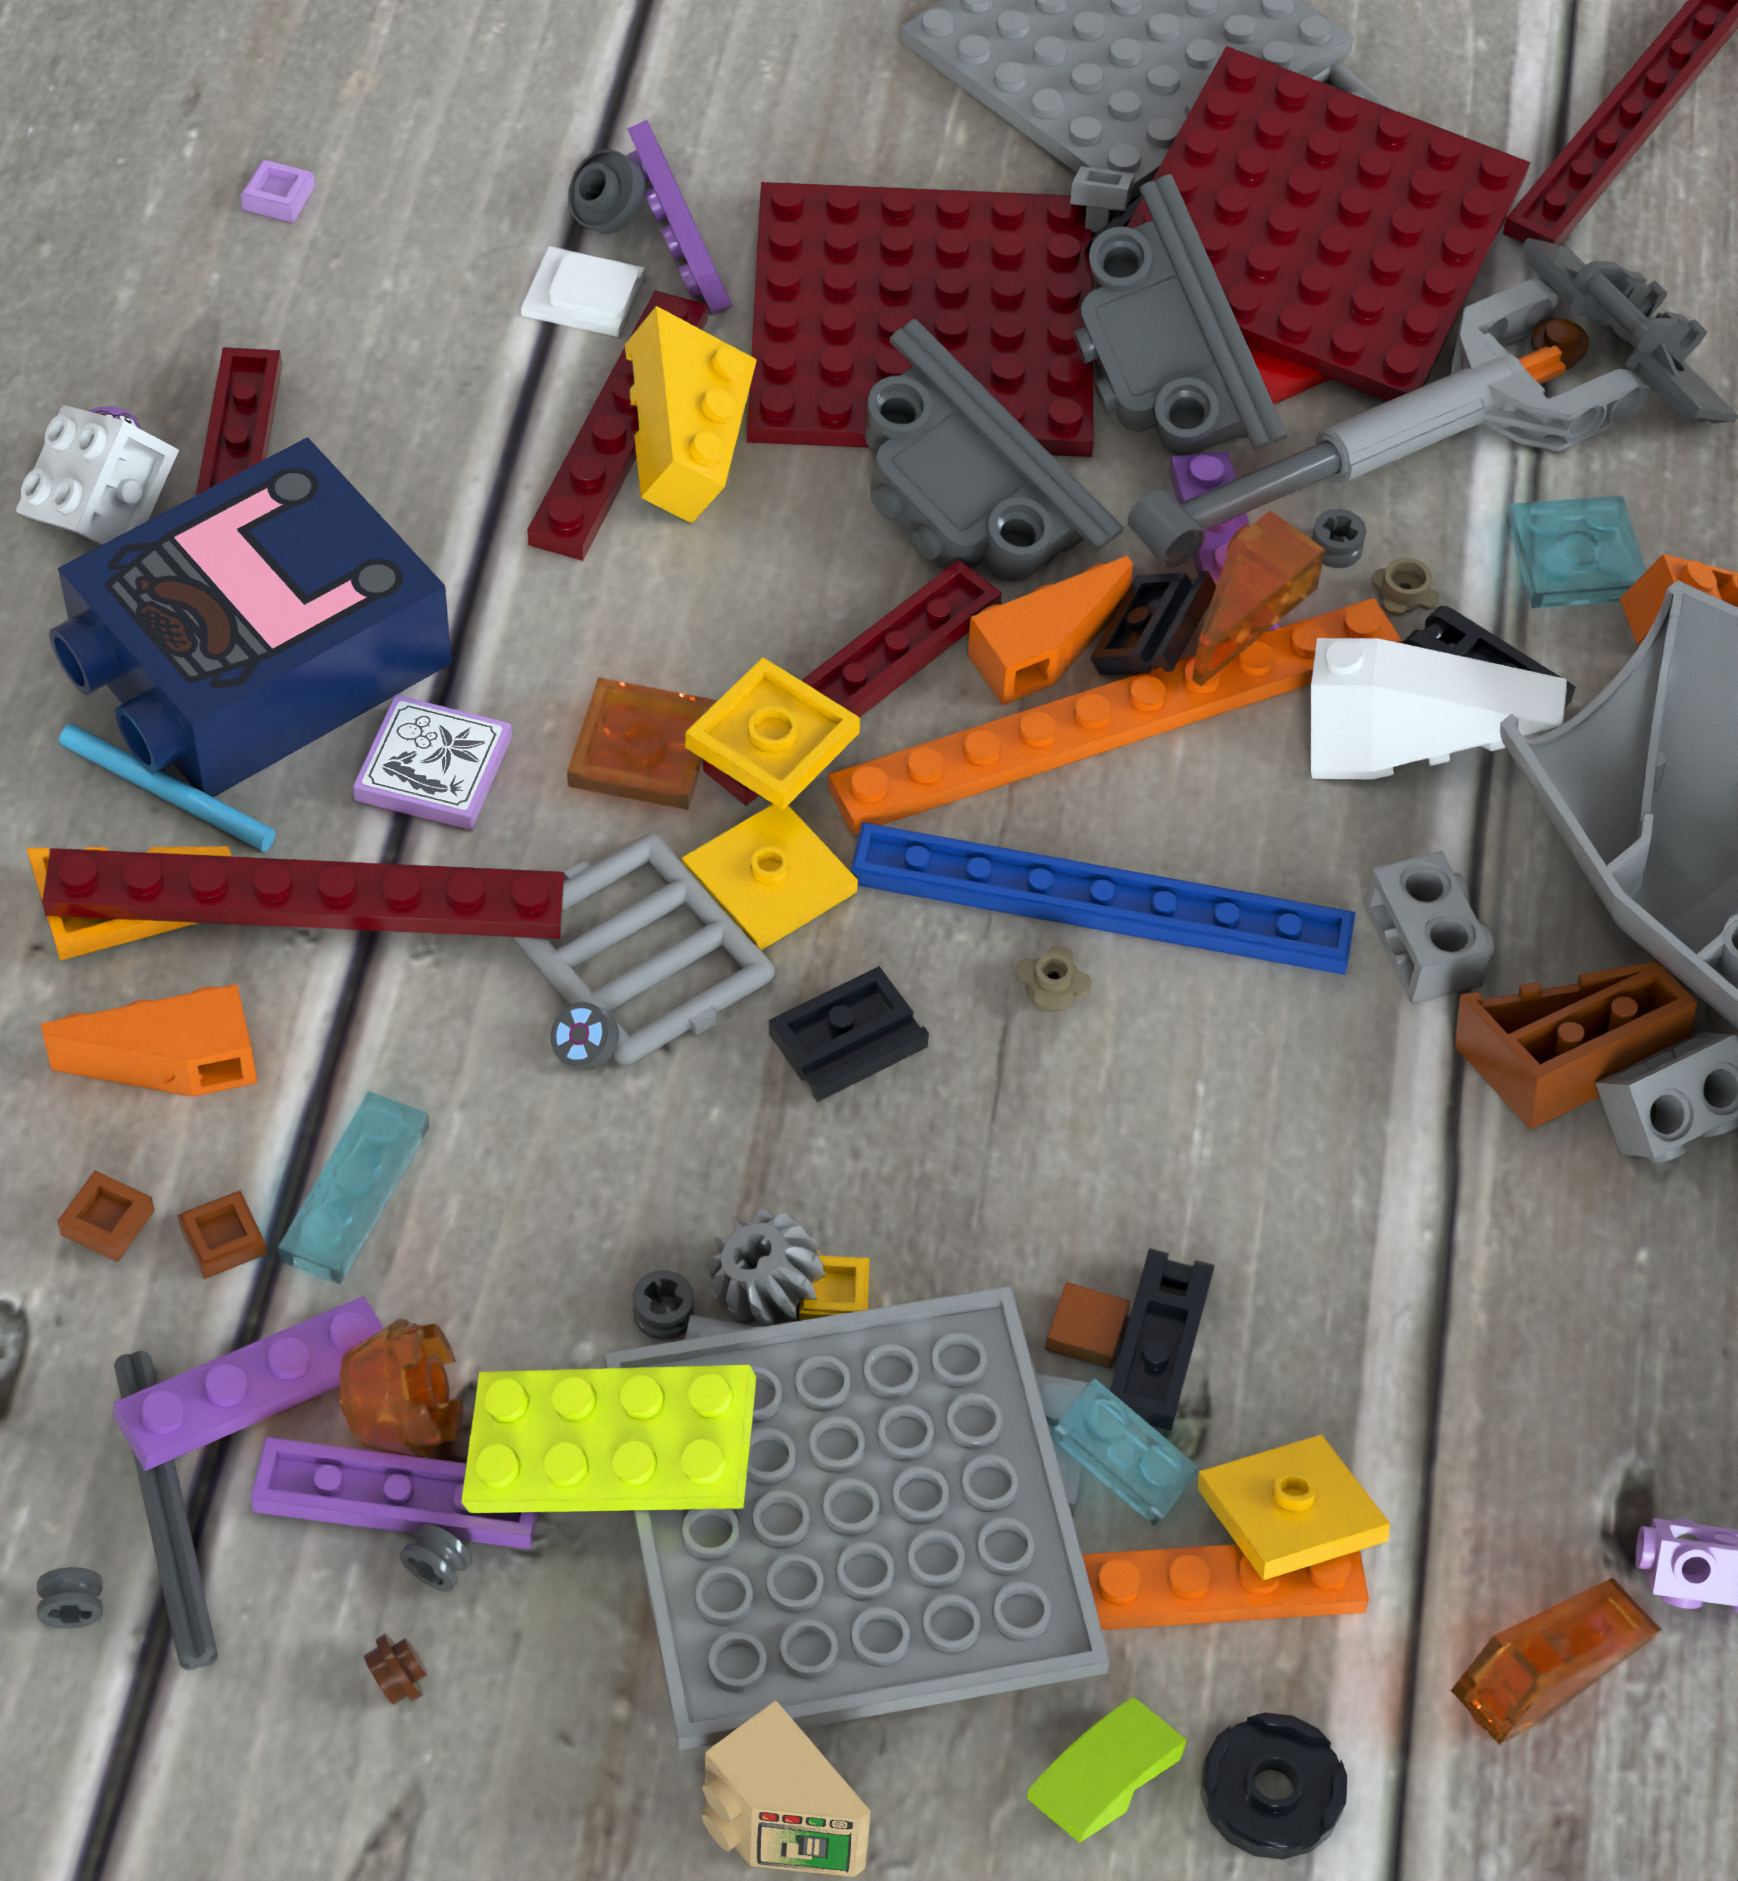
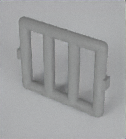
M649 833L592 866H589L584 860L564 871L563 911L648 862L668 882L666 886L556 949L546 938L512 937L569 1005L576 1002H588L607 1011L615 1009L722 945L742 967L741 970L631 1035H628L617 1022L619 1039L612 1056L622 1065L633 1064L688 1030H691L695 1036L716 1024L718 1012L766 985L775 976V967L772 962L687 868L669 845L659 835ZM685 903L705 925L593 992L573 970V968Z

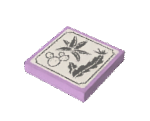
M395 695L353 785L354 801L472 831L512 739V724Z

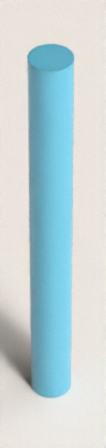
M73 723L68 724L62 730L59 737V744L262 852L268 850L272 845L276 835V831L273 828L162 770L150 773L139 763L134 755Z

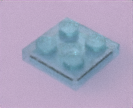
M1623 496L1515 503L1509 505L1506 521L1532 608L1619 602L1620 598L1647 571Z

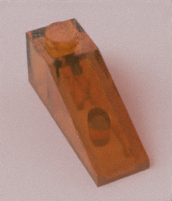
M1272 511L1266 513L1252 526L1244 525L1239 528L1227 546V557L1198 640L1192 680L1200 686L1204 685L1318 589L1325 548Z
M1611 1578L1495 1634L1453 1686L1451 1692L1468 1709L1473 1720L1500 1745L1543 1722L1652 1641L1661 1631V1628L1614 1578Z

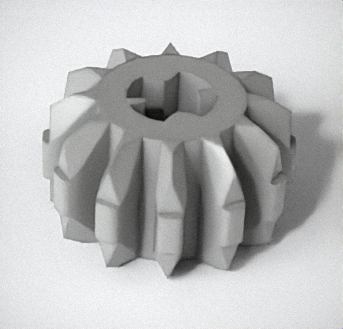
M760 1208L751 1224L747 1225V1223L735 1218V1232L730 1237H715L719 1254L705 1262L709 1269V1275L713 1279L709 1285L713 1289L712 1294L722 1307H727L736 1320L744 1324H751L757 1320L760 1324L772 1326L781 1313L797 1320L796 1305L801 1300H817L812 1283L826 1276L823 1270V1263L818 1258L821 1254L818 1248L819 1243L809 1230H805L796 1218L789 1216L785 1211L773 1217L772 1214H768Z

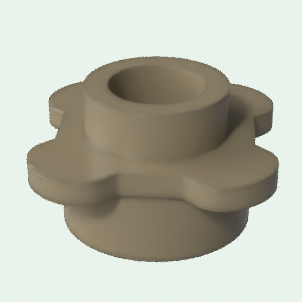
M1399 558L1390 562L1386 569L1381 568L1373 573L1372 586L1380 590L1384 598L1382 608L1390 615L1401 616L1405 612H1411L1417 608L1432 610L1438 604L1439 594L1430 588L1432 582L1431 571L1419 560Z
M1052 946L1048 950V954L1035 960L1023 959L1016 967V978L1018 981L1027 984L1026 991L1029 1000L1036 1007L1045 1011L1055 1012L1064 1010L1073 1004L1076 997L1086 996L1091 989L1090 976L1078 970L1073 962V952L1065 946ZM1057 975L1059 979H1050L1048 976Z

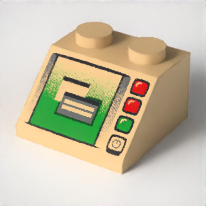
M776 1700L705 1752V1784L702 1786V1790L705 1795L706 1813L702 1815V1819L708 1832L722 1849L729 1852L735 1847L750 1866L847 1877H855L866 1868L871 1811Z

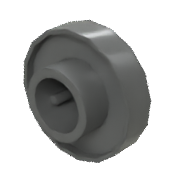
M611 149L596 151L591 154L576 169L569 185L568 204L572 216L580 225L601 234L617 232L628 225L638 213L644 198L645 179L641 167L632 158Z

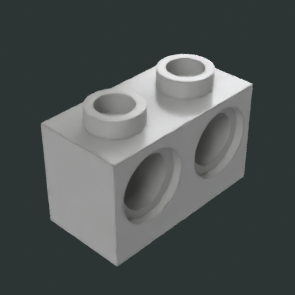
M1443 851L1373 868L1364 907L1411 1004L1482 986L1489 960L1494 955L1493 938L1488 926L1484 922H1478L1469 905V893L1466 882L1460 873H1453Z
M1698 1032L1595 1082L1620 1154L1647 1157L1650 1163L1665 1162L1684 1154L1687 1151L1685 1143L1701 1135L1703 1137L1718 1136L1738 1127V1040L1736 1034ZM1708 1078L1709 1091L1705 1098L1703 1086L1705 1079ZM1655 1102L1657 1114L1655 1121L1652 1124L1650 1120V1110L1653 1103Z

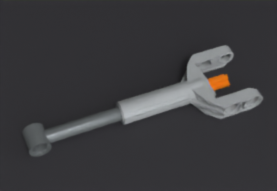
M1531 279L1464 307L1457 338L1454 341L1449 376L1319 431L1316 437V445L1182 503H1179L1167 489L1154 490L1142 497L1132 508L1128 516V525L1165 567L1174 568L1184 564L1198 552L1205 540V530L1327 477L1331 478L1334 482L1342 484L1477 424H1482L1517 443L1559 452L1633 418L1646 404L1651 390L1634 371L1618 368L1547 399L1544 396L1545 389L1540 384L1565 373L1566 366L1560 361L1561 350L1557 346L1550 348L1546 346L1517 359L1504 348L1532 336L1535 327L1539 323L1548 320L1558 304L1557 294L1542 279Z

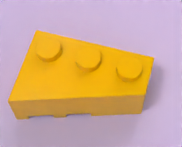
M656 306L625 343L626 359L631 360L633 363L635 382L630 388L631 405L637 406L639 431L634 435L640 495L642 499L692 524L725 488L757 359Z

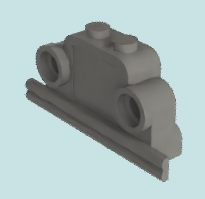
M1172 174L1140 186V192L1153 220L1134 228L1122 226L1110 228L1102 232L1094 240L1089 252V264L1095 290L1091 291L1082 302V328L1073 331V337L1083 362L1086 364L1094 361L1101 379L1094 381V385L1106 414L1115 411L1121 424L1132 431H1146L1158 426V434L1163 444L1171 451L1179 454H1194L1235 437H1249L1254 451L1286 439L1287 433Z
M917 319L911 320L904 328L897 330L890 337L889 342L912 367L900 376H890L880 380L873 386L868 396L864 437L870 449L877 454L870 481L871 500L883 517L888 520L894 519L910 535L913 546L922 557L929 561L934 560L944 570L958 559L971 569L984 560L988 569L996 576L1016 581L1031 576L1059 553L1072 549L1084 539L1098 552L1123 532L1124 527Z

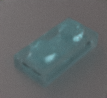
M1095 1378L1083 1388L1050 1431L1051 1438L1153 1526L1168 1514L1201 1469Z

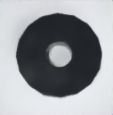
M1264 1712L1249 1716L1247 1721L1238 1723L1232 1728L1230 1725L1217 1735L1204 1760L1200 1795L1209 1821L1228 1843L1253 1856L1283 1860L1310 1853L1331 1836L1346 1805L1347 1773L1343 1762L1340 1760L1339 1763L1336 1753L1330 1748L1331 1742L1318 1728L1292 1715ZM1263 1771H1279L1289 1778L1294 1792L1285 1799H1270L1260 1793L1255 1785L1254 1778Z

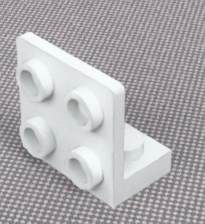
M63 405L58 415L52 419L46 429L45 444L34 469L23 481L21 499L16 512L27 518L73 531L99 545H103L149 520L179 450L124 420Z

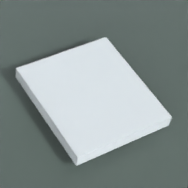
M548 246L521 307V316L619 337L645 276V267Z

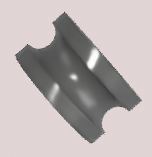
M1342 509L1329 510L1322 513L1316 519L1310 544L1312 555L1320 563L1333 568H1346L1355 564L1361 558L1367 532L1365 523L1356 514ZM1334 535L1343 536V541H1333Z
M661 1270L645 1275L636 1284L633 1292L634 1322L639 1330L648 1337L659 1340L673 1339L682 1335L687 1330L690 1315H694L693 1288L686 1278L676 1272ZM661 1296L673 1297L675 1299V1311L672 1312L669 1307H666V1314L652 1312V1299L655 1298L658 1303H661Z
M423 1523L415 1532L417 1543L407 1544L399 1553L400 1560L423 1583L439 1591L450 1592L457 1583L455 1571H465L472 1563V1556L460 1540L439 1526Z
M78 1567L58 1568L41 1575L37 1581L38 1595L43 1598L37 1605L38 1620L51 1627L66 1629L84 1627L100 1620L103 1615V1604L97 1596L103 1590L101 1575L93 1570Z

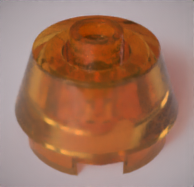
M397 1319L348 1349L344 1354L340 1368V1403L351 1432L362 1446L376 1450L426 1457L441 1443L455 1441L458 1438L463 1418L462 1398L449 1400V1383L444 1368L445 1364L455 1363L456 1360L447 1337L437 1324L421 1326L416 1323L411 1324L405 1319Z

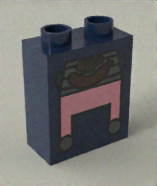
M308 437L58 568L68 620L50 629L49 637L54 653L68 678L85 695L105 685L109 687L122 703V705L115 709L117 724L133 755L147 771L156 773L173 763L194 788L212 797L219 795L452 664L445 585Z

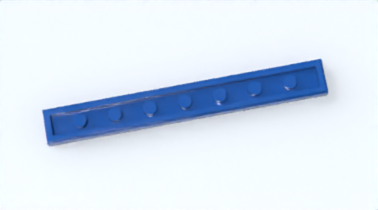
M862 822L850 872L858 879V886L1342 975L1346 973L1356 914L1354 911Z

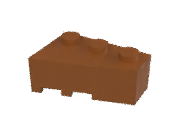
M1658 961L1579 974L1578 983L1542 989L1539 981L1520 984L1518 994L1483 999L1480 991L1462 994L1459 999L1455 1048L1531 1130L1600 1097L1595 1084L1596 1081L1692 1036L1697 1001Z

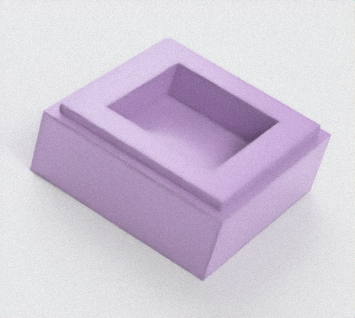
M262 159L240 195L242 210L294 223L315 188L314 173Z

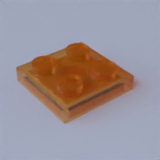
M598 677L567 770L568 787L688 810L703 758L685 748V732L717 700Z

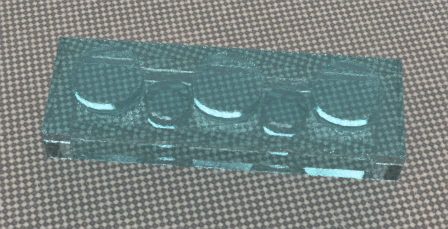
M368 1091L279 1244L280 1262L341 1285L429 1129L428 1113Z

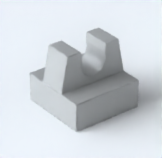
M1080 166L1072 182L1070 204L1086 206V229L1099 233L1113 220L1114 210H1126L1133 195L1135 173Z

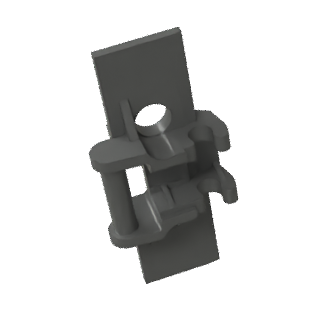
M1527 238L1522 245L1527 250V263L1569 304L1568 308L1574 314L1586 316L1598 322L1602 327H1612L1613 331L1621 339L1631 344L1634 352L1625 365L1631 371L1637 372L1683 419H1696L1700 422L1710 421L1714 424L1735 423L1738 419V414L1684 362L1703 340L1707 331L1695 319L1689 321L1681 314L1665 312L1664 314L1658 313L1655 318H1651L1667 296V291L1656 281L1647 285L1645 283L1647 279L1641 273L1628 271L1615 262L1593 261L1585 264L1572 250L1564 245Z

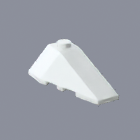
M1317 638L1311 681L1312 779L1374 780L1394 775L1393 767L1424 759H1428L1429 765L1432 766L1450 761L1449 753L1482 746L1490 751L1503 749L1506 747L1500 736V722L1510 714L1519 719L1518 730L1524 738L1543 735L1564 724L1567 679L1379 638Z

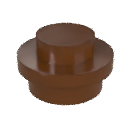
M1554 318L1545 320L1535 327L1531 345L1534 351L1546 346L1548 348L1557 346L1562 352L1560 361L1568 370L1573 368L1585 356L1589 339L1585 330L1578 324L1567 319Z
M386 1633L376 1639L378 1647L366 1653L364 1659L388 1700L395 1705L406 1697L415 1701L423 1696L418 1681L426 1677L428 1673L411 1643L404 1638L395 1644Z

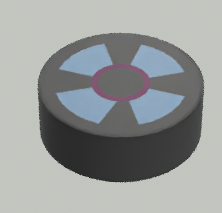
M576 1002L564 1008L556 1017L551 1030V1044L556 1056L562 1062L583 1070H592L604 1065L614 1054L619 1039L618 1025L613 1015L606 1009L588 1002Z

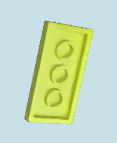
M750 1365L479 1372L461 1503L469 1513L744 1508L757 1376Z

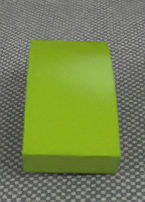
M1133 1696L1107 1714L1070 1745L1029 1787L1026 1798L1076 1841L1081 1843L1126 1813L1133 1792L1179 1762L1187 1739Z

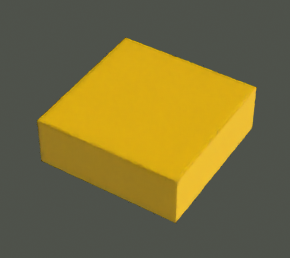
M820 1255L818 1258L823 1263V1270L826 1276L812 1283L817 1300L800 1301L799 1321L868 1310L870 1258Z

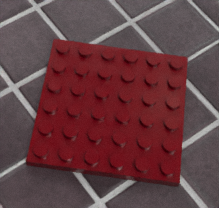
M1226 46L1152 181L1172 174L1249 347L1319 371L1320 375L1390 401L1426 385L1526 178L1530 162ZM1143 198L1127 227L1134 228L1153 220Z
M761 182L751 356L757 359L749 389L747 443L870 448L864 437V427L867 418L866 406L869 393L880 380L890 376H900L912 367L889 341L890 337L897 330L904 328L911 320L917 319L1051 455L1092 457L1094 444L1093 361L1086 364L1083 362L1073 337V331L1082 328V302L1092 291L1089 255L1085 253L1091 240V229L1085 228L1086 206L1070 204L1071 195Z

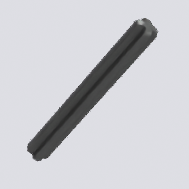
M137 1351L132 1354H124L115 1360L114 1368L121 1399L157 1384L152 1359L147 1352ZM133 1452L179 1664L186 1670L209 1666L217 1660L218 1652L175 1461L172 1459L144 1471Z

